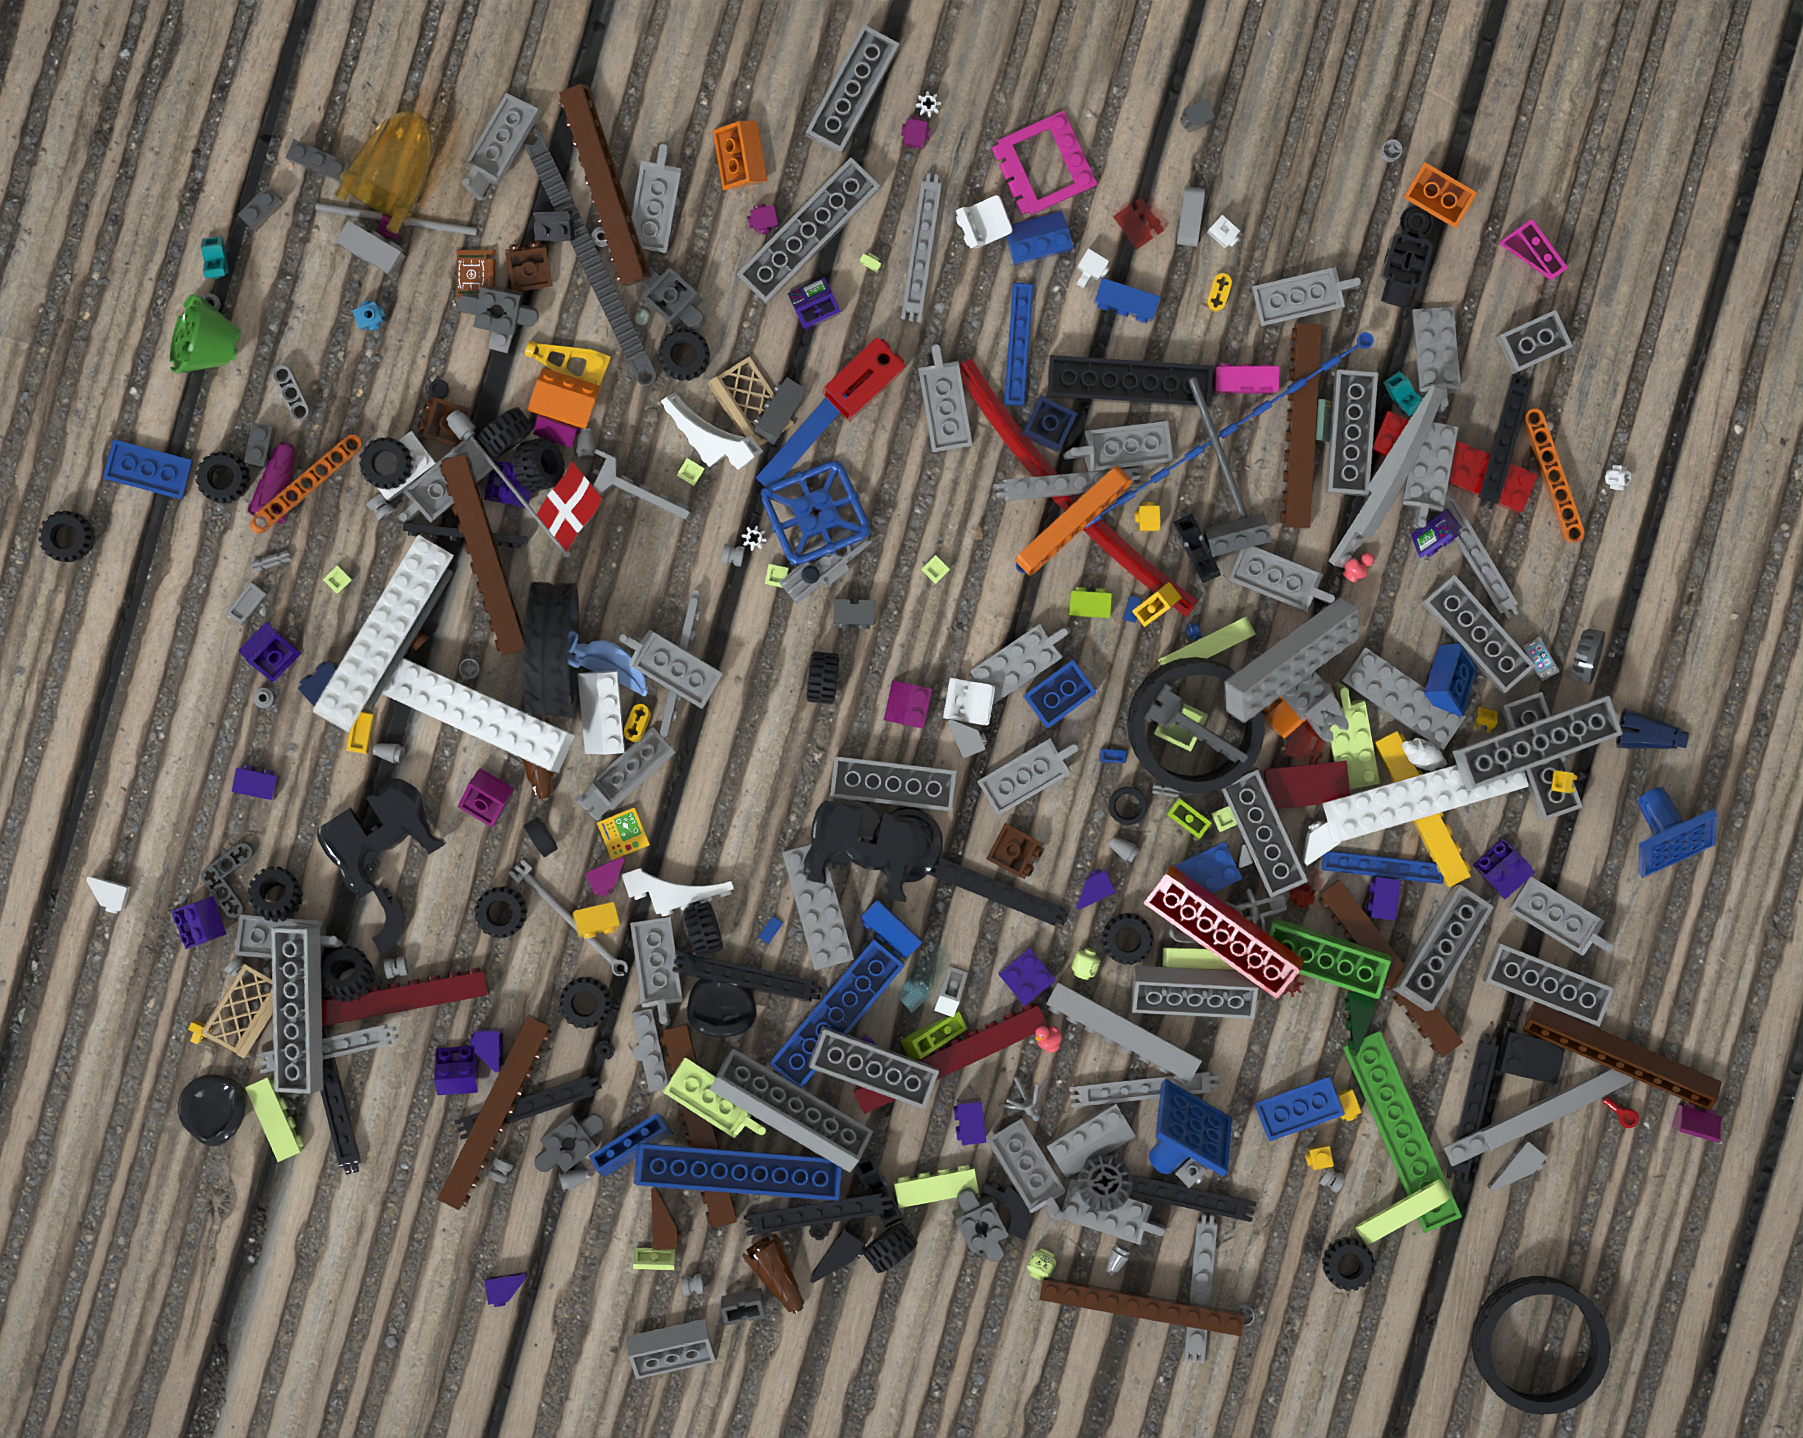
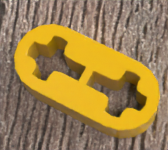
M1226 273L1218 274L1213 280L1207 299V306L1213 312L1221 311L1226 304L1232 285L1231 277ZM1223 277L1228 285H1224L1222 291H1219L1220 284L1217 283V280H1221ZM1217 294H1220L1219 301L1222 302V305H1218L1215 308L1211 299L1214 300Z
M637 704L632 708L625 725L624 736L631 742H639L643 738L650 721L651 711L644 704ZM643 710V712H645V716H641L639 718L637 712H641ZM636 727L638 734L632 736L629 732Z

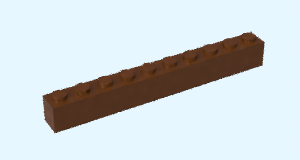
M584 84L575 85L559 92L561 97L560 104L566 112V123L572 131V141L580 155L578 157L579 163L584 168L586 174L585 181L592 192L591 200L597 208V218L605 232L603 234L604 240L609 245L611 251L610 258L617 269L616 277L622 285L631 286L649 279L651 276L589 86Z
M1297 323L1295 328H1292L1291 340H1294V348L1290 349V360L1293 361V369H1289V381H1292V384L1300 378L1305 379L1319 370L1322 324ZM1319 373L1307 380L1306 385L1292 394L1288 393L1287 400L1291 401V407L1287 409L1286 421H1290L1289 430L1286 429L1285 442H1288V450L1284 451V462H1287V470L1283 471V482H1286V490L1282 491V503H1285V510L1281 511L1280 522L1284 523L1283 528H1310Z
M464 452L441 460L442 464L439 465L443 477L446 476L448 482L446 490L454 501L452 509L455 516L458 515L460 520L458 528L460 534L464 535L466 539L464 547L467 555H471L473 561L470 562L473 574H477L479 580L476 582L480 594L483 593L485 599L483 607L486 613L489 612L491 618L489 626L491 632L496 634V649L498 652L501 651L502 656L524 650L523 628L468 453Z
M1337 879L1318 894L1321 897L1319 902L1325 910L1328 908L1333 913L1331 918L1338 926L1342 925L1346 931L1343 933L1350 942L1354 940L1356 944L1393 955L1384 987L1387 991L1389 989L1392 990L1395 994L1392 998L1399 1007L1402 1005L1405 1007L1407 1018L1412 1023L1415 1021L1420 1028L1417 1031L1424 1039L1428 1038L1431 1041L1430 1048L1436 1055L1440 1053L1441 1056L1445 1057L1461 1045L1463 1041L1436 1006L1433 1010L1425 1011L1392 989L1405 965L1342 882Z
M1536 1001L1527 1012L1523 1031L1709 1111L1718 1101L1722 1083L1720 1080Z
M530 1014L527 1016L437 1200L457 1210H460L462 1206H467L471 1198L468 1194L471 1188H476L480 1180L477 1175L480 1169L485 1170L489 1159L486 1157L489 1151H494L498 1143L495 1139L498 1133H503L507 1125L504 1120L507 1114L512 1115L516 1104L513 1102L516 1096L520 1097L525 1088L522 1084L525 1078H530L534 1070L531 1066L534 1060H539L543 1049L540 1047L543 1041L547 1042L552 1034V1031L549 1030L550 1024Z
M688 1023L664 1029L663 1034L660 1036L663 1047L667 1046L669 1054H665L668 1066H672L673 1074L684 1057L698 1065ZM682 1105L684 1113H681L683 1125H687L689 1133H686L688 1145L720 1149L714 1125ZM701 1192L702 1202L707 1204L709 1210L706 1212L708 1224L712 1223L713 1228L737 1222L738 1219L730 1192Z
M1043 1278L1039 1299L1236 1336H1242L1245 1313L1055 1278Z

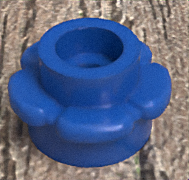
M1197 622L1189 623V627L1186 628L1189 639L1197 641V639L1202 638Z

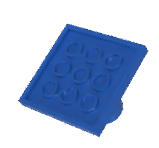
M1664 787L1649 790L1638 798L1639 808L1654 834L1653 837L1639 843L1638 872L1641 878L1647 877L1716 845L1718 815L1714 809L1684 822Z
M1165 1079L1161 1083L1155 1137L1159 1141L1148 1154L1151 1164L1159 1172L1170 1174L1190 1157L1219 1175L1224 1176L1228 1172L1232 1117Z

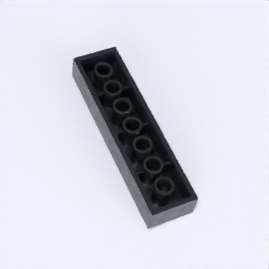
M1050 355L1046 398L1198 408L1188 381L1189 378L1195 376L1206 406L1209 408L1211 407L1213 366Z

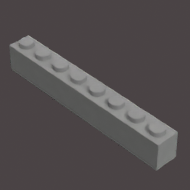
M1059 982L1046 1003L1050 1006L1048 1010L1057 1015L1062 1012L1067 1015L1066 1019L1076 1025L1078 1022L1084 1024V1029L1094 1035L1096 1032L1102 1034V1039L1110 1044H1113L1114 1041L1121 1045V1050L1129 1054L1132 1051L1139 1054L1138 1059L1147 1064L1150 1061L1157 1064L1156 1069L1166 1074L1168 1071L1175 1074L1174 1078L1184 1084L1186 1081L1191 1082L1202 1062L1201 1059Z

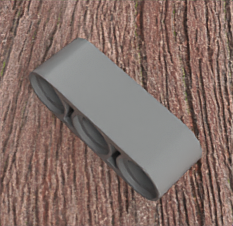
M1184 187L1177 235V244L1193 247L1198 245L1205 196L1204 188Z
M284 365L277 366L273 371V378L290 414L294 419L301 422L309 420L312 411L293 371ZM282 370H287V379L280 380L279 373ZM295 388L297 390L296 397L289 399L288 391ZM299 407H305L306 409L303 417H298L296 414Z

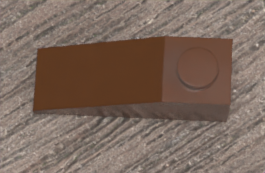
M652 1187L653 1250L678 1249L679 1244L682 1243V1231H678V1225L658 1188Z

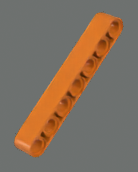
M1536 408L1528 410L1523 415V424L1561 533L1567 542H1579L1584 537V528L1544 414ZM1530 413L1537 415L1538 421L1536 424L1529 421ZM1537 432H1541L1544 435L1543 443H1539L1536 440ZM1544 451L1551 454L1549 462H1545L1542 458ZM1551 470L1558 474L1556 481H1552L1549 478ZM1557 490L1564 492L1565 497L1562 501L1556 498ZM1564 509H1568L1571 512L1569 520L1562 516ZM1571 528H1575L1578 531L1576 539H1572L1569 535Z
M348 435L259 510L250 521L251 530L256 534H262L272 527L356 455L362 445L360 438L356 435ZM346 443H353L355 445V450H350L346 446ZM331 455L339 456L340 462H334ZM316 468H323L326 474L319 475ZM301 481H308L311 487H303ZM292 493L296 500H288L286 494ZM271 506H277L280 509V514L273 513ZM256 519H262L265 522V526H258Z
M1119 466L1112 468L1022 550L1015 561L1028 575L1037 572L1132 484L1133 480Z

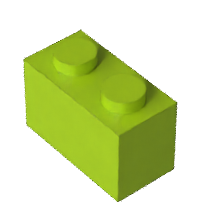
M1075 587V591H1070L1068 616L1110 618L1112 593H1107V589H1095V592H1087V588Z
M1177 798L1165 813L1198 839L1202 837L1212 824L1180 798Z

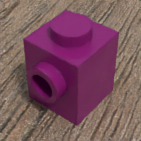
M913 116L912 119H907V124L902 125L901 136H905L904 146L924 149L925 140H929L931 128L927 127L928 122L924 121V118Z
M765 204L753 206L754 209L750 210L751 216H747L749 227L754 228L755 233L759 232L760 235L771 233V229L779 227L774 205L765 206Z

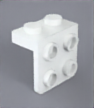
M993 196L971 207H962L956 210L958 215L956 216L957 222L963 228L965 233L964 240L970 248H980L1013 232L1000 196Z
M950 678L943 718L988 725L995 686Z

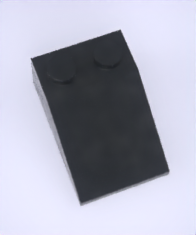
M1506 1030L1497 1070L1515 1076L1556 1084L1565 1048L1541 1038Z
M844 1225L811 1273L810 1282L815 1283L853 1262L856 1257L859 1259L866 1249L865 1238Z

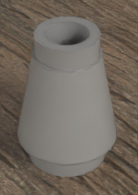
M581 428L576 453L580 459H592L596 450L592 429Z
M375 743L373 755L394 764L397 762L401 763L403 760L405 749L400 744Z
M1114 836L1109 844V847L1126 862L1132 863L1140 851L1136 844Z
M587 1168L569 1170L565 1173L563 1171L562 1174H559L562 1189H568V1191L590 1180Z
M1120 1244L1112 1247L1105 1271L1116 1276L1130 1258L1129 1254L1131 1251Z

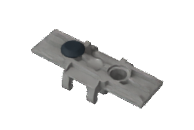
M844 528L831 539V542H837L857 533ZM821 535V539L801 554V556L824 547L826 543L823 536ZM866 536L863 540L846 546L847 551L844 555L837 553L831 555L829 553L813 565H810L808 562L800 564L779 583L795 603L798 604L822 583H824L826 589H829L832 583L840 576L846 575L849 572L846 564L872 542Z

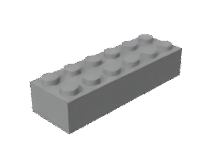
M863 24L806 131V136L842 155L898 52L900 44Z
M1336 370L1334 372L1325 493L1356 496L1369 495V490L1366 488L1370 483L1378 381L1377 372Z
M1455 575L1449 576L1420 602L1456 643H1461L1471 660L1501 693H1506L1536 666Z
M1366 647L1360 650L1340 679L1341 683L1424 740L1432 742L1440 750H1444L1466 718V716H1457L1433 706L1425 696L1424 687Z
M1536 692L1500 705L1508 731L1550 716L1542 692ZM1565 756L1524 770L1529 785L1528 788L1541 821H1546L1582 808L1574 781L1572 787L1575 788V792L1551 791L1554 770L1570 772Z
M835 756L830 797L952 811L957 771Z
M1257 768L1244 774L1234 784L1222 789L1270 898L1308 882L1307 873L1260 769Z
M812 844L783 851L782 853L814 970H819L854 960V955L829 864L826 867V885L806 880L808 874L804 873L803 862Z
M1462 885L1453 886L1392 989L1423 1010H1433L1494 906Z
M1496 943L1482 978L1487 983L1599 1027L1614 991L1612 987L1500 943Z
M1135 966L1132 988V1013L1254 1019L1258 985L1239 971Z
M822 1026L808 1063L809 1068L925 1109L939 1073L937 1067Z

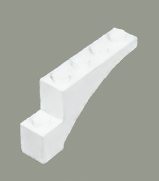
M676 392L661 401L666 412L673 417L677 427L684 432L689 443L695 447L703 462L709 467L727 455L730 463L739 470L763 452L752 436L742 437L731 434L703 420L681 400Z
M643 868L622 874L629 898L634 896L635 900L646 897V892L649 891L656 915L661 913L662 917L674 913L673 909L681 907V910H684V908L693 906L692 903L699 900L700 903L709 902L712 900L711 896L717 894L720 897L732 894L731 890L734 889L732 881L706 886L676 884L644 872Z

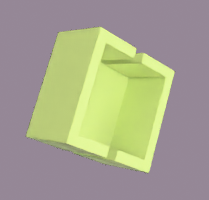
M1184 703L1182 713L1203 726L1208 714ZM1157 723L1152 733L1190 752L1197 740L1193 734L1188 732L1189 728L1185 731L1175 723L1168 728Z

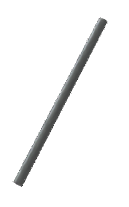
M1195 376L1188 379L1237 512L1240 519L1248 517L1199 384Z
M446 569L365 704L367 708L372 710L454 574L453 571Z

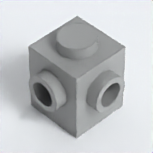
M1190 1157L1174 1170V1173L1188 1188L1194 1183L1199 1184L1206 1177L1204 1173L1207 1172L1204 1165Z

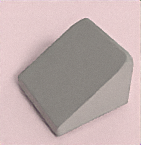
M1246 844L1240 845L1237 868L1247 866L1253 862Z

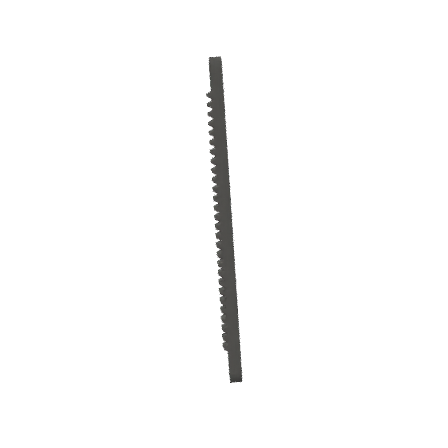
M532 127L529 133H535L538 137L537 141L530 144L525 139L523 145L555 211L572 210L571 219L574 225L575 240L570 242L637 381L642 386H652L657 379L655 369L538 129ZM647 370L652 373V379L649 382L641 380V373Z

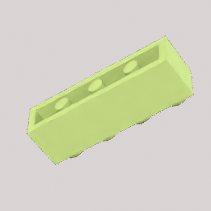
M269 1076L245 1087L277 1161L280 1162L303 1151L302 1146H304L302 1137L295 1132L296 1124L293 1117H289L287 1114V1103L283 1097L280 1098L278 1092H275V1079Z
M969 1164L960 1165L958 1170L950 1171L949 1168L937 1170L938 1173L930 1175V1172L919 1173L918 1177L911 1179L910 1176L899 1177L898 1181L894 1182L899 1208L955 1198L958 1192L966 1187L972 1188L976 1193H979L974 1166L970 1167Z

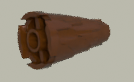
M545 717V722L551 724L550 718ZM521 758L534 795L538 796L539 799L551 797L550 793L553 792V771Z
M777 1234L771 1235L773 1240L770 1241L766 1236L746 1249L748 1255L743 1253L742 1256L786 1310L793 1312V1314L798 1313L804 1308V1300L798 1289L799 1286L781 1240Z

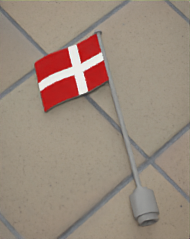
M459 409L452 412L446 420L460 440L470 439L562 551L563 557H569V549L578 533L593 517L601 504L602 497L571 461L565 475L547 495L536 514L473 437L476 426L467 415Z

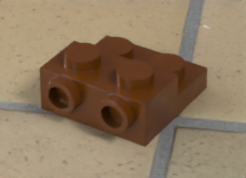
M540 240L529 242V246L521 247L519 243L509 245L505 255L512 290L526 291L553 286L546 243L542 244Z
M431 397L424 404L423 411L426 414L424 420L421 419L417 430L420 431L419 436L456 447L463 440L456 436L448 426L446 419L452 412L458 409L464 412L470 419L473 409Z
M1005 823L986 859L1025 879L1026 876L1029 877L1033 873L1034 866L1032 864L1035 859H1039L1044 851L1042 846L1044 843Z

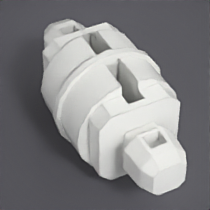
M1415 738L1413 741H1405L1402 744V748L1409 761L1418 768L1434 771L1436 768L1443 769L1447 765L1439 747L1432 742Z

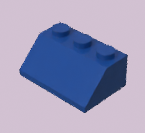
M1062 211L1011 224L1013 232L1006 236L1013 266L1066 253L1074 248Z
M1461 643L1438 646L1437 653L1434 656V663L1429 673L1427 686H1425L1424 690L1425 696L1433 706L1457 716H1464L1477 672V667Z
M878 898L861 915L863 919L861 923L869 931L873 928L878 933L876 937L884 945L888 942L893 947L891 951L899 959L901 956L906 959L922 943V940Z

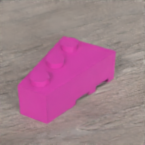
M1533 219L1498 243L1550 281L1568 269Z
M1220 363L1219 367L1214 368V393L1275 394L1279 391V366H1272V364H1260V366L1240 364L1238 367H1231L1232 364Z

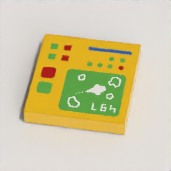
M635 807L597 822L612 860L650 845Z

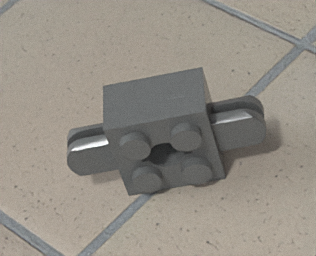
M670 267L662 275L655 269L648 268L651 278L641 281L648 289L641 296L644 301L674 329L682 322L693 330L703 327L705 317L697 308L703 299L698 292Z
M483 284L480 287L479 295L465 293L457 302L459 311L475 315L473 327L503 334L514 335L517 332L518 324L531 327L539 319V312L535 307L522 305L524 292Z
M573 1113L540 1139L546 1149L536 1156L534 1160L536 1169L541 1172H548L558 1164L565 1173L599 1146L593 1137L602 1131L604 1127L603 1118L598 1114H591L580 1121L576 1114Z
M962 1188L957 1194L960 1208L952 1211L971 1253L974 1254L983 1250L989 1261H999L1004 1256V1249L1000 1240L1009 1235L990 1196L986 1194L978 1198L972 1188Z

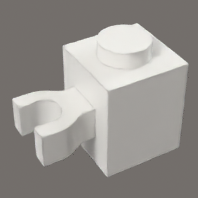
M1221 215L1207 233L1221 246L1226 248L1228 245L1232 247L1239 240L1237 235L1240 230Z
M1088 248L1077 269L1083 272L1077 285L1084 288L1090 277L1097 281L1100 277L1104 278L1110 269L1107 266L1109 261Z

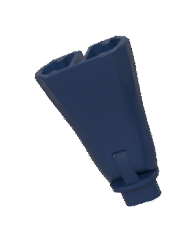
M1627 708L1623 709L1619 721L1623 735L1616 738L1617 748L1677 749L1678 747H1687L1689 732L1681 731V728Z

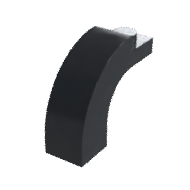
M870 1154L860 1159L855 1168L868 1193H882V1197H891V1200L884 1201L883 1204H892V1208L885 1209V1214L879 1215L885 1228L903 1220L904 1218L896 1199L873 1155Z

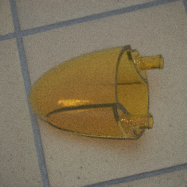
M407 110L386 119L363 145L348 170L341 173L339 177L341 184L334 194L338 199L346 201L350 193L367 206L392 216L386 228L396 234L399 232L404 219L409 218L413 213L411 208L421 189L430 161L431 132L425 117L417 111Z

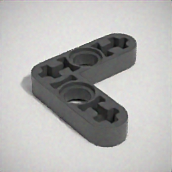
M248 843L238 844L207 866L201 873L203 883L226 915L231 918H237L244 913V905L225 877L253 857V847ZM241 847L243 849L248 848V856L239 857L240 863H237L236 858L231 853L234 852L236 856L241 852ZM225 858H229L233 862V866L229 870L224 869L222 866V861ZM207 871L215 872L216 875H214V879L216 880V882H218L219 880L222 881V883L216 885L214 889L211 886L215 884L213 880L206 879V877L208 876ZM219 887L227 888L228 895L226 898L218 896L217 890ZM233 896L234 900H231V903L239 905L237 909L239 913H231V905L229 903L225 905L223 902Z

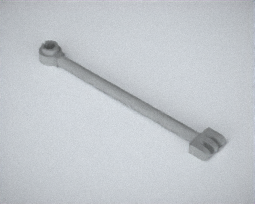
M522 859L520 863L525 868L522 869L519 865H516L514 868L519 872L518 876L512 870L509 872V875L518 883L524 879L576 930L573 916L529 874L533 868ZM595 937L585 939L610 963L612 971L616 976L625 975L624 971L628 972V964L624 960L615 958ZM622 964L624 971H618L617 965Z

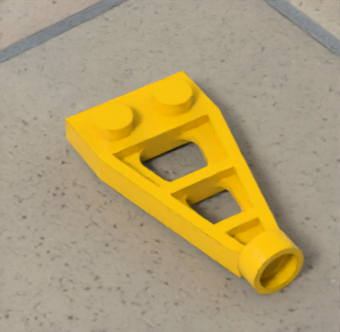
M529 340L524 354L536 359L550 370L598 386L602 384L611 359L610 356L591 349L538 344L532 340ZM538 347L539 353L535 355L536 348ZM554 351L565 355L562 366H556L548 361L550 352ZM577 357L586 360V366L581 376H576L567 369L569 359Z

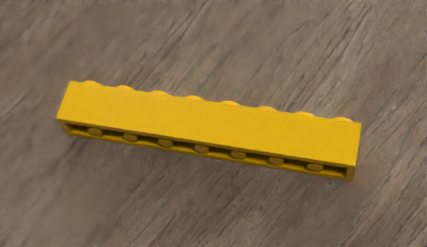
M1397 731L1373 742L1393 783L1423 774L1420 769L1417 770L1415 765L1409 761L1402 748V744L1406 740L1403 734H1398ZM1442 812L1413 820L1433 862L1437 864L1439 873L1441 872L1444 877L1443 881L1446 887H1451L1471 877L1469 874L1471 868L1466 860H1462L1460 856L1462 850L1457 842H1453L1451 838L1452 830L1448 824H1444L1441 818L1444 816Z

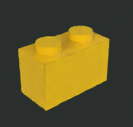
M1168 582L1132 612L1145 627L1171 608L1182 597Z
M614 902L573 912L578 938H594L596 933L604 932V935L616 932L615 929L620 926Z

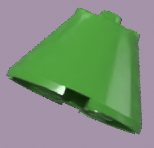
M195 293L190 294L183 304V307H186L183 316L178 315L171 341L169 361L173 362V367H170V370L176 374L226 366L230 360H235L237 356V349H235L236 341H239L241 336V330L237 329L233 323L201 296Z

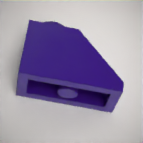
M1098 868L1089 872V877L1085 879L1076 904L1079 910L1116 893L1106 870L1101 871Z
M527 1272L487 1277L485 1279L488 1305L493 1304L494 1307L505 1306L506 1302H509L527 1278Z

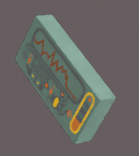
M1319 399L1317 406L1315 439L1322 442H1329L1332 401L1326 399Z

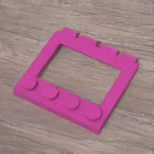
M1064 110L997 140L998 145L992 147L997 161L1005 158V162L999 164L1005 179L1014 178V180L1007 183L1013 197L1022 196V199L1016 201L1021 215L1029 212L1031 216L1097 186V182ZM1050 129L1075 184L1037 200L1013 145Z

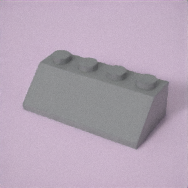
M1112 1103L1047 1142L1046 1147L1067 1179L1079 1172L1089 1159L1092 1160L1099 1155L1105 1156L1136 1136L1116 1103Z
M705 1319L626 1336L628 1357L636 1379L716 1362Z

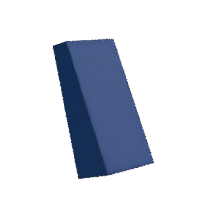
M1129 595L1122 620L1135 623L1137 617L1132 611L1141 604V598Z
M1100 749L1099 762L1126 763V750Z
M773 916L758 937L769 944L783 923Z

